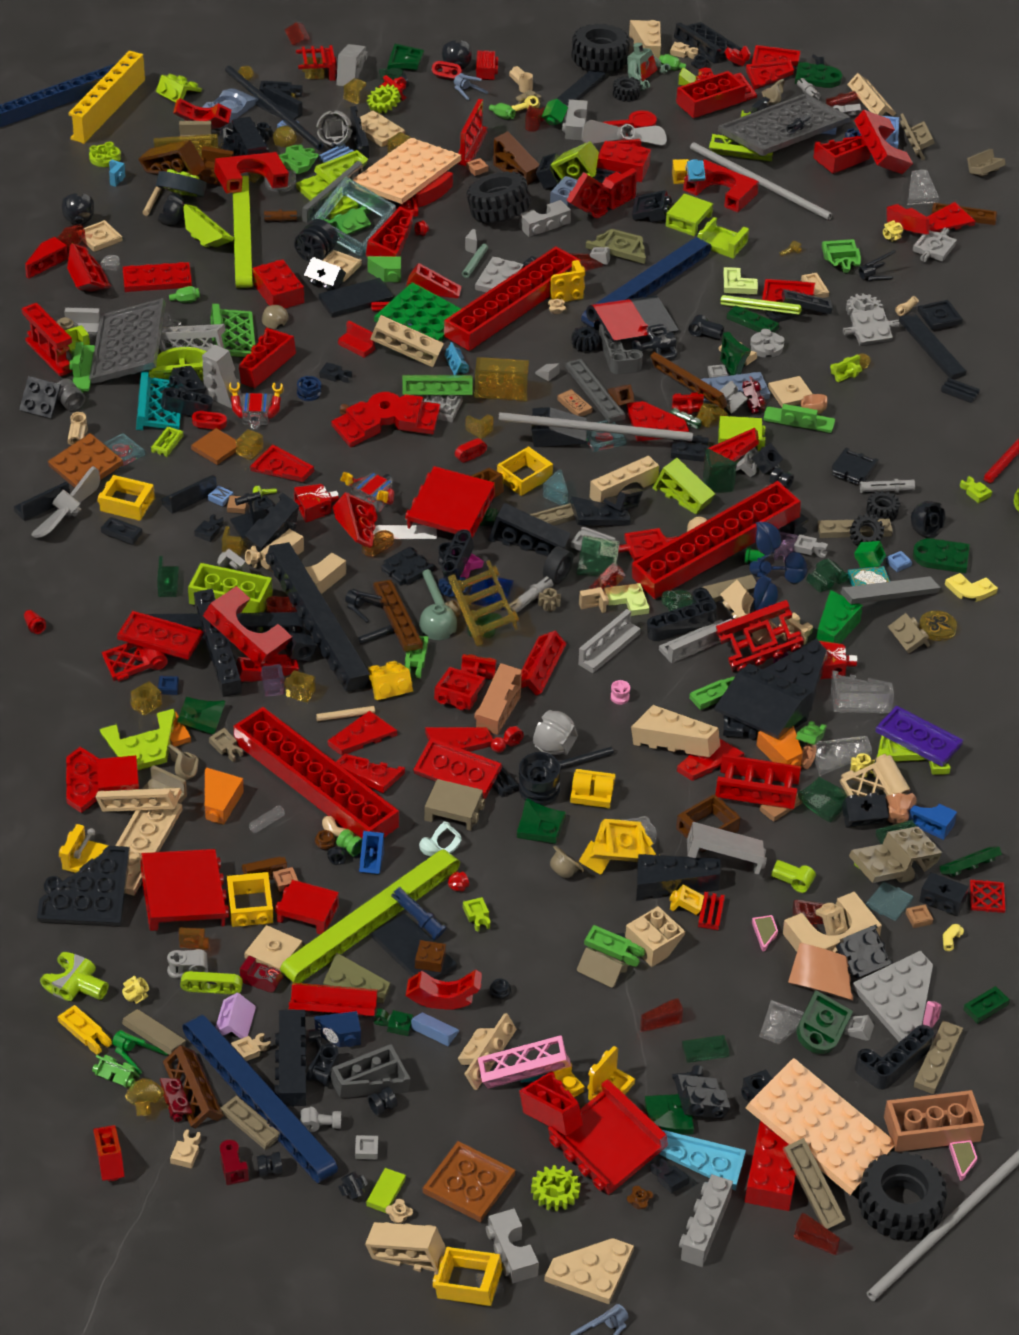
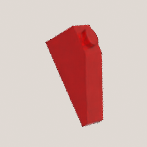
M56 237L42 242L25 263L26 278L29 279L67 260V245Z
M420 263L410 273L406 285L408 286L413 282L437 296L457 299L461 291L460 285Z
M116 1126L94 1128L93 1132L102 1181H116L119 1178L125 1177Z

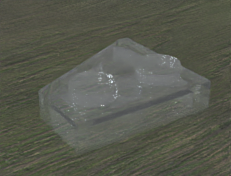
M771 1000L759 1037L780 1044L796 1031L804 1012Z

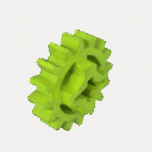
M389 84L386 87L381 85V88L376 87L375 91H371L372 95L367 96L370 110L378 111L379 114L382 111L387 113L388 109L392 111V107H397L396 103H399V98H401L398 88H395L394 85L390 87Z
M553 1165L551 1170L545 1166L544 1172L537 1171V1177L532 1178L531 1193H533V1200H539V1206L546 1204V1210L554 1207L555 1211H558L561 1206L566 1210L568 1203L574 1205L575 1199L579 1198L580 1183H578V1176H572V1170L565 1172V1166L557 1169L556 1165Z

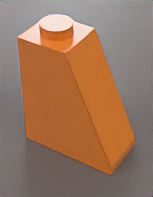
M794 726L779 739L761 731L758 732L757 747L772 762L801 766L803 753L799 740L796 739L797 734Z
M206 767V820L225 824L244 792L243 778Z

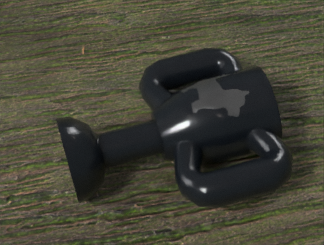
M665 324L648 327L647 334L651 339L650 342L641 344L637 340L632 341V350L643 352V350L652 348L659 355H661V351L670 350L672 353L661 356L668 360H673L677 357L675 336L672 332L668 331ZM663 330V334L657 336L652 333Z

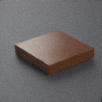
M217 428L191 445V450L216 465L242 448V443Z

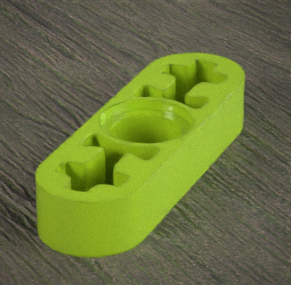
M188 971L182 974L180 987L188 992L236 994L242 990L243 979L236 974Z

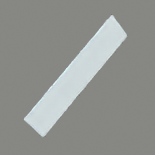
M376 525L373 531L374 539H437L436 528L425 525H412L410 529L407 528V525Z

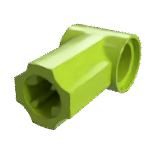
M777 860L772 876L790 883L796 891L805 893L815 879L816 873L809 866L798 868Z

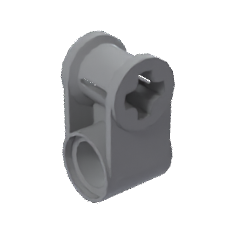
M174 950L167 956L169 963L167 973L172 978H181L182 974L188 971L208 972L207 953L204 950Z

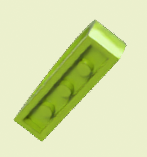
M176 347L158 354L156 368L149 370L150 377L169 380L173 368L192 366L200 380H204L202 355L207 351L195 347Z

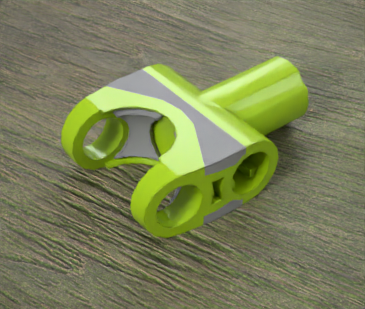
M62 952L57 958L58 963L66 970L64 973H47L40 979L41 985L48 992L66 1001H72L79 991L102 1000L109 987L107 982L92 976L96 971V967L90 960L69 952Z

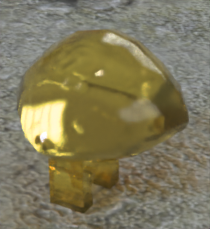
M142 1078L130 1086L125 1098L129 1103L136 1105L137 1116L150 1115V1102H158L164 1095V1090L151 1079Z

